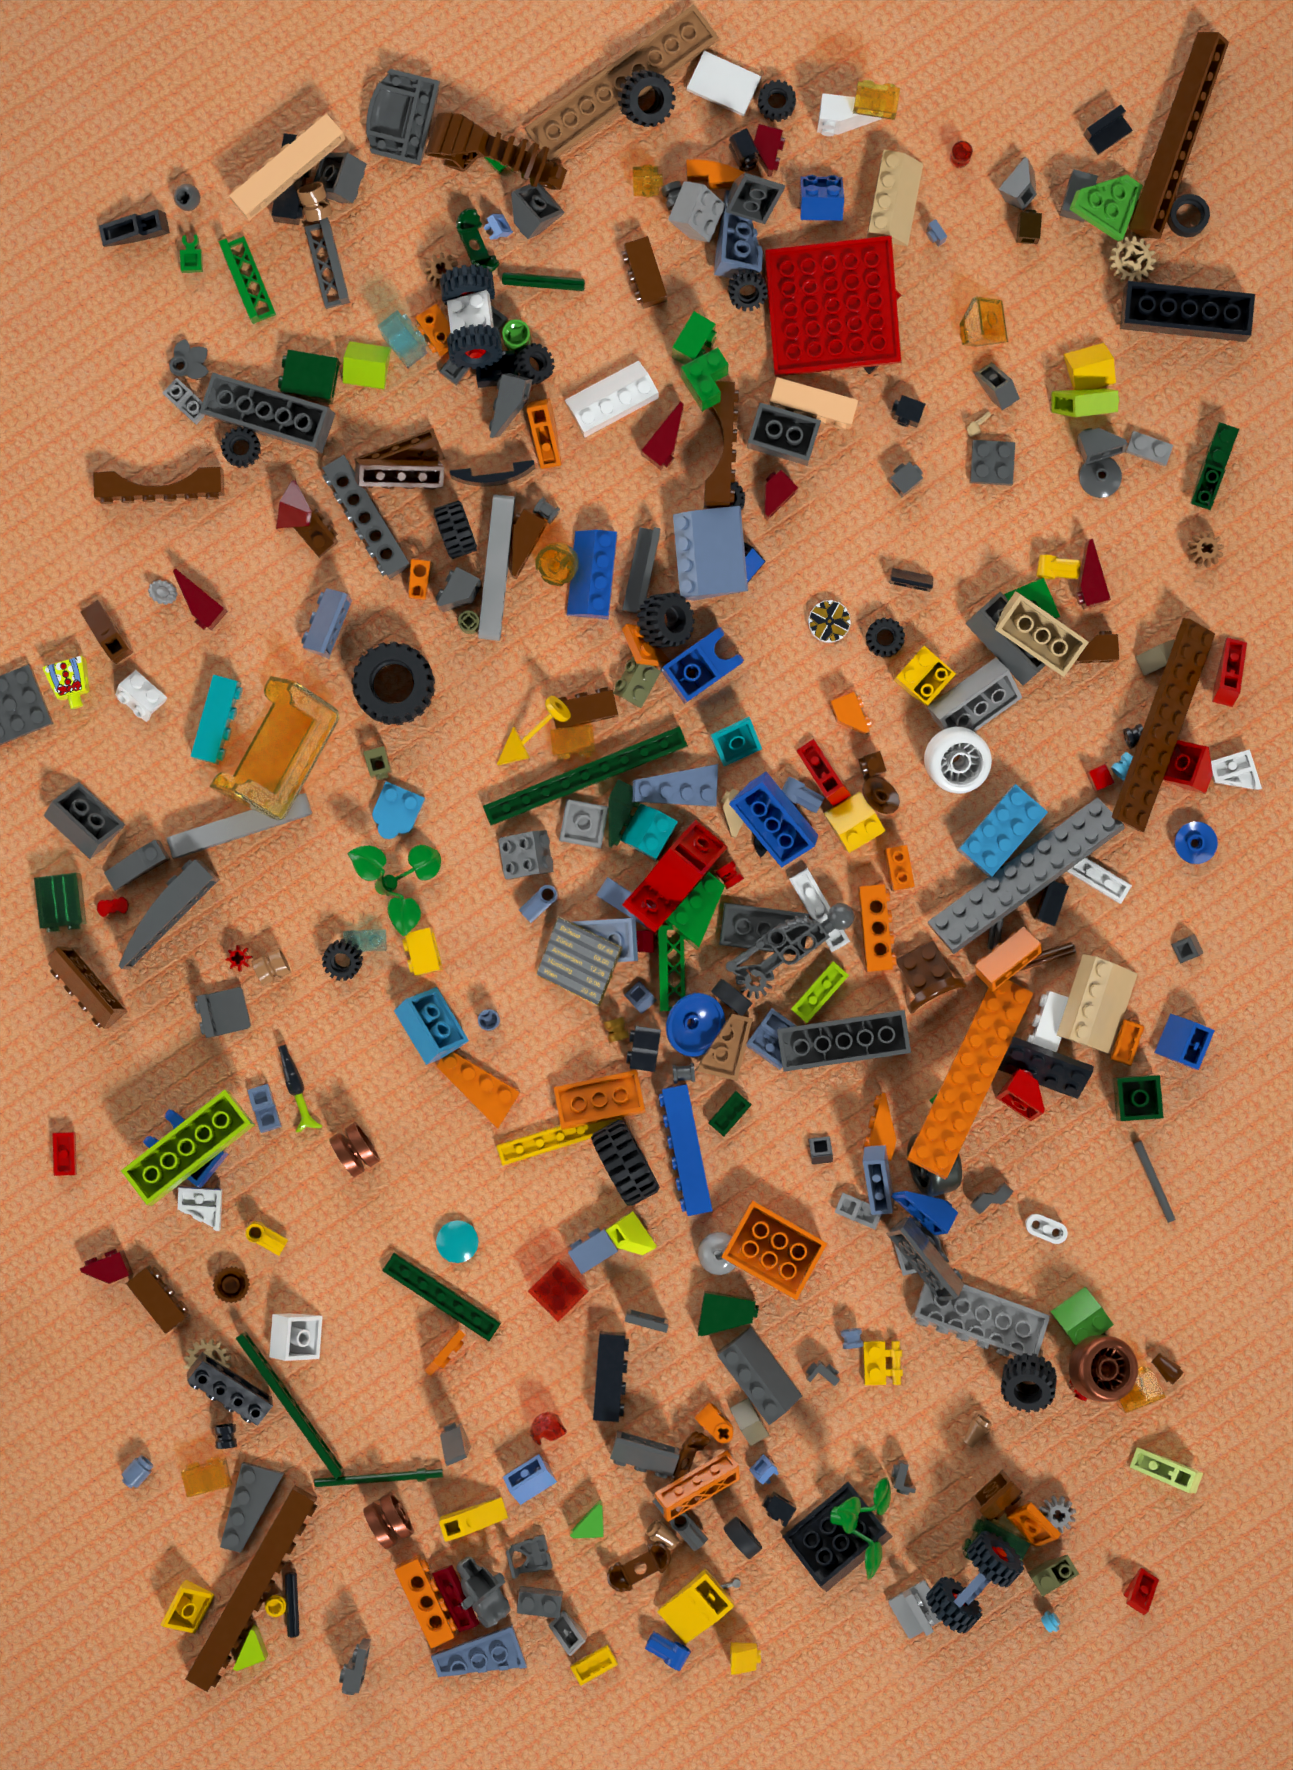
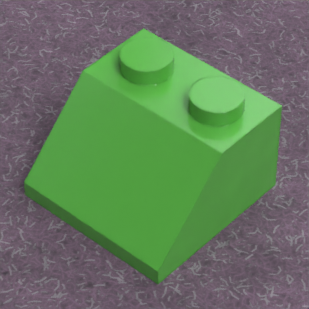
M1086 1287L1050 1311L1075 1347L1083 1339L1094 1335H1101L1114 1325Z

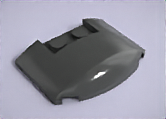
M390 69L387 72L388 75L382 82L378 83L368 108L366 132L371 146L370 151L375 155L421 166L427 147L426 143L435 104L437 103L440 81Z

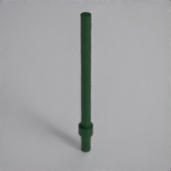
M418 1468L417 1471L344 1476L337 1479L334 1477L314 1479V1486L328 1487L405 1480L421 1482L431 1478H443L444 1473L443 1469L426 1470V1468Z

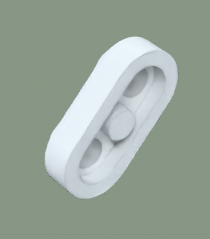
M1031 1214L1025 1221L1026 1230L1036 1237L1054 1244H1060L1067 1238V1229L1060 1222L1040 1214ZM1037 1220L1039 1227L1033 1228L1032 1223ZM1053 1229L1059 1230L1057 1236L1052 1235Z

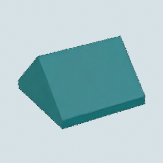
M750 717L710 735V739L724 767L762 749Z

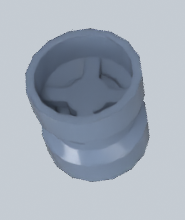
M484 1010L478 1016V1024L484 1030H494L500 1024V1016L494 1010Z

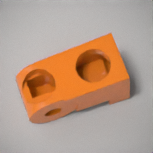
M411 559L410 599H427L428 583L432 569L431 561Z

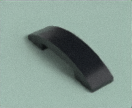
M534 460L514 462V471L478 476L472 475L471 468L450 470V476L457 482L471 486H498L511 483L526 476L535 469Z

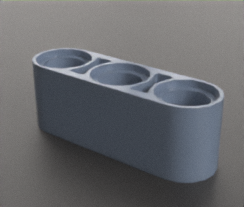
M607 877L596 896L630 918H636V922L646 927L643 922L622 906L632 892Z

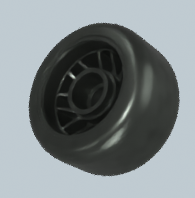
M918 1134L912 1136L908 1142L907 1157ZM959 1154L946 1179L908 1160L913 1180L918 1189L926 1196L933 1197L955 1191L961 1184L962 1163Z

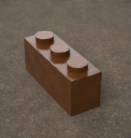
M649 237L624 243V251L621 253L624 263H629L631 271H628V276L631 284L635 283L637 291H634L637 303H641L643 309L667 302V293Z
M608 687L595 690L596 693L591 695L583 692L575 694V698L569 700L566 697L558 698L567 706L571 717L565 722L554 718L556 730L619 717L613 690H608Z
M149 1265L129 1280L126 1285L163 1332L167 1334L190 1316L187 1313L189 1310L182 1301H178L175 1298L173 1288L169 1284L165 1285L160 1279L162 1277L161 1273L155 1267L152 1268Z

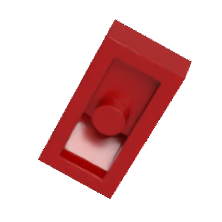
M1140 1568L1123 1594L1128 1598L1126 1604L1142 1615L1147 1614L1159 1579L1143 1568Z

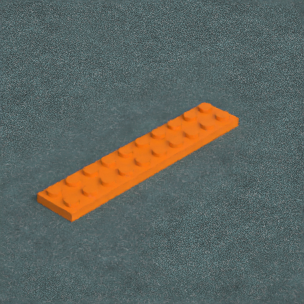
M1009 980L994 991L989 987L987 988L909 1152L907 1160L943 1179L948 1177L1010 1045V1041L1033 996L1032 992Z

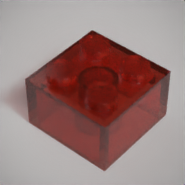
M558 1259L528 1289V1292L559 1322L589 1292V1288Z

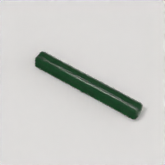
M508 272L502 274L503 285L584 291L585 280L581 278Z

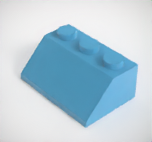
M437 987L405 999L394 1010L426 1065L442 1059L469 1041Z

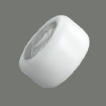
M949 727L938 732L930 740L925 750L924 764L929 777L940 788L950 793L962 794L978 788L986 780L991 769L992 757L986 742L974 731L964 727ZM957 755H960L958 761L953 762V759Z

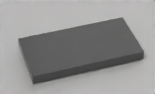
M725 903L719 945L750 949L759 938L778 924H784L785 920H792L795 916L803 917L807 915V918H809V914ZM774 932L771 935V941L774 944L780 943L783 939L780 932ZM806 936L801 939L803 948H805ZM787 949L784 954L795 955L793 949Z

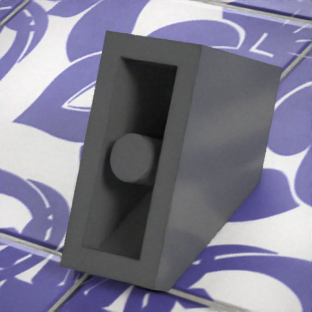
M992 362L974 373L989 398L1001 410L1011 406L1020 399L1013 380Z
M1101 428L1085 429L1078 434L1077 445L1085 465L1124 453L1128 444L1126 439Z

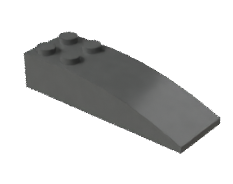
M212 373L199 412L243 429L245 427L249 431L319 453H323L336 414L329 407L216 373Z
M196 859L194 861L189 860L181 868L183 872L178 877L174 875L166 883L168 887L151 905L130 939L119 964L121 969L130 970L220 880L202 861Z
M905 1009L777 1029L783 1072L911 1053Z

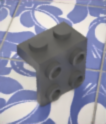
M547 830L530 831L499 839L505 879L554 872Z
M241 987L196 996L197 1014L200 1013L202 1022L199 1023L202 1035L205 1034L206 1038L250 1028L251 1022L244 992Z

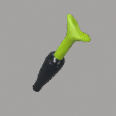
M286 1044L279 1046L285 1083L288 1092L295 1097L301 1115L300 1124L295 1132H301L306 1127L319 1129L322 1125L309 1115L302 1094L304 1083L288 1052Z

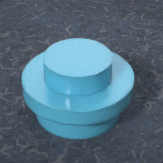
M1046 1611L1044 1616L1041 1617L1043 1625L1048 1632H1057L1060 1625L1059 1618L1054 1612L1051 1614L1049 1611Z

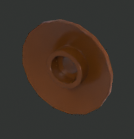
M873 777L863 783V796L874 810L883 814H891L899 808V795L889 782L882 778Z

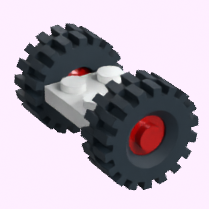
M461 265L462 268L454 267L453 271L447 270L446 274H442V278H440L442 301L448 307L451 331L449 337H447L449 359L453 365L456 364V367L463 366L464 369H468V367L476 369V367L480 366L484 368L485 365L491 366L493 362L497 363L503 354L500 332L493 326L491 299L495 298L492 272H489L488 268L483 269V266L480 265L478 267H475V265H470V267Z

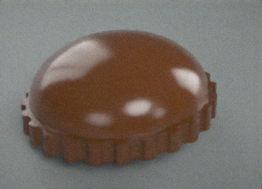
M231 1266L230 1268L221 1269L215 1275L214 1284L212 1285L215 1295L218 1296L217 1298L225 1301V1303L241 1301L248 1294L247 1291L250 1286L249 1279L247 1278L248 1275L237 1267Z

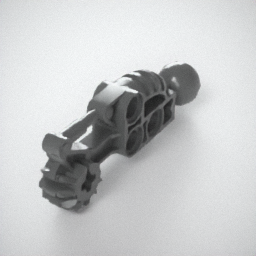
M837 903L829 909L827 919L821 924L815 919L812 921L807 918V915L803 917L795 916L792 920L787 919L784 924H778L759 938L756 944L746 952L727 962L726 969L736 975V984H745L740 989L741 992L749 989L747 992L748 998L751 997L753 991L755 992L756 999H759L758 991H761L766 996L767 992L763 988L772 989V986L766 984V981L774 980L772 971L782 963L788 965L795 964L829 939L830 936L828 934L834 929L845 930L849 928L854 921V912L849 905ZM774 932L782 934L783 939L778 944H774L771 941V935ZM805 936H809L812 939V945L809 948H803L801 945V939ZM759 949L774 951L772 955L760 964L740 966ZM787 949H793L795 952V958L791 961L784 959L783 954ZM747 969L755 977L760 976V984L758 986H756L755 984L750 985V982L752 980L750 978L751 976L746 971Z

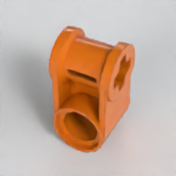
M709 1402L695 1416V1419L718 1442L728 1443L733 1437V1426L719 1409ZM720 1428L723 1430L727 1428L728 1436L725 1434L720 1436Z

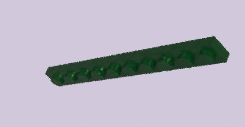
M679 726L486 804L483 808L490 826H493L686 748L688 745Z

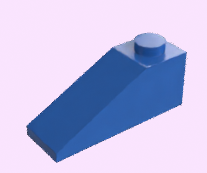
M909 1191L896 1192L891 1195L897 1203L933 1235L947 1234L958 1214L951 1203L943 1199Z

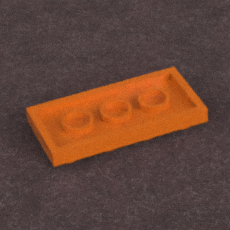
M637 1070L553 1087L562 1130L646 1112Z

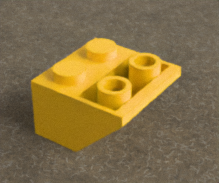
M923 646L897 675L894 681L908 694L928 706L956 673Z

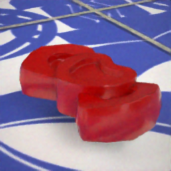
M123 896L113 900H100L96 910L103 918L109 913L120 912L126 914L129 903Z

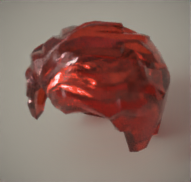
M550 1411L538 1415L532 1422L529 1431L530 1436L538 1445H541V1438L554 1441L567 1433L559 1416Z

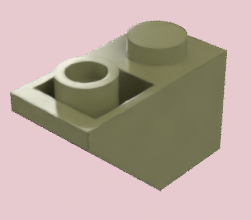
M1064 1555L1042 1563L1029 1571L1028 1574L1043 1597L1079 1575V1572L1069 1556Z

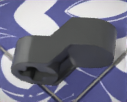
M1004 1182L993 1193L981 1192L970 1206L978 1214H981L991 1203L1004 1204L1014 1191Z

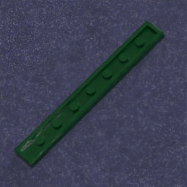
M244 1331L236 1337V1340L333 1477L337 1479L343 1474V1467L248 1333Z

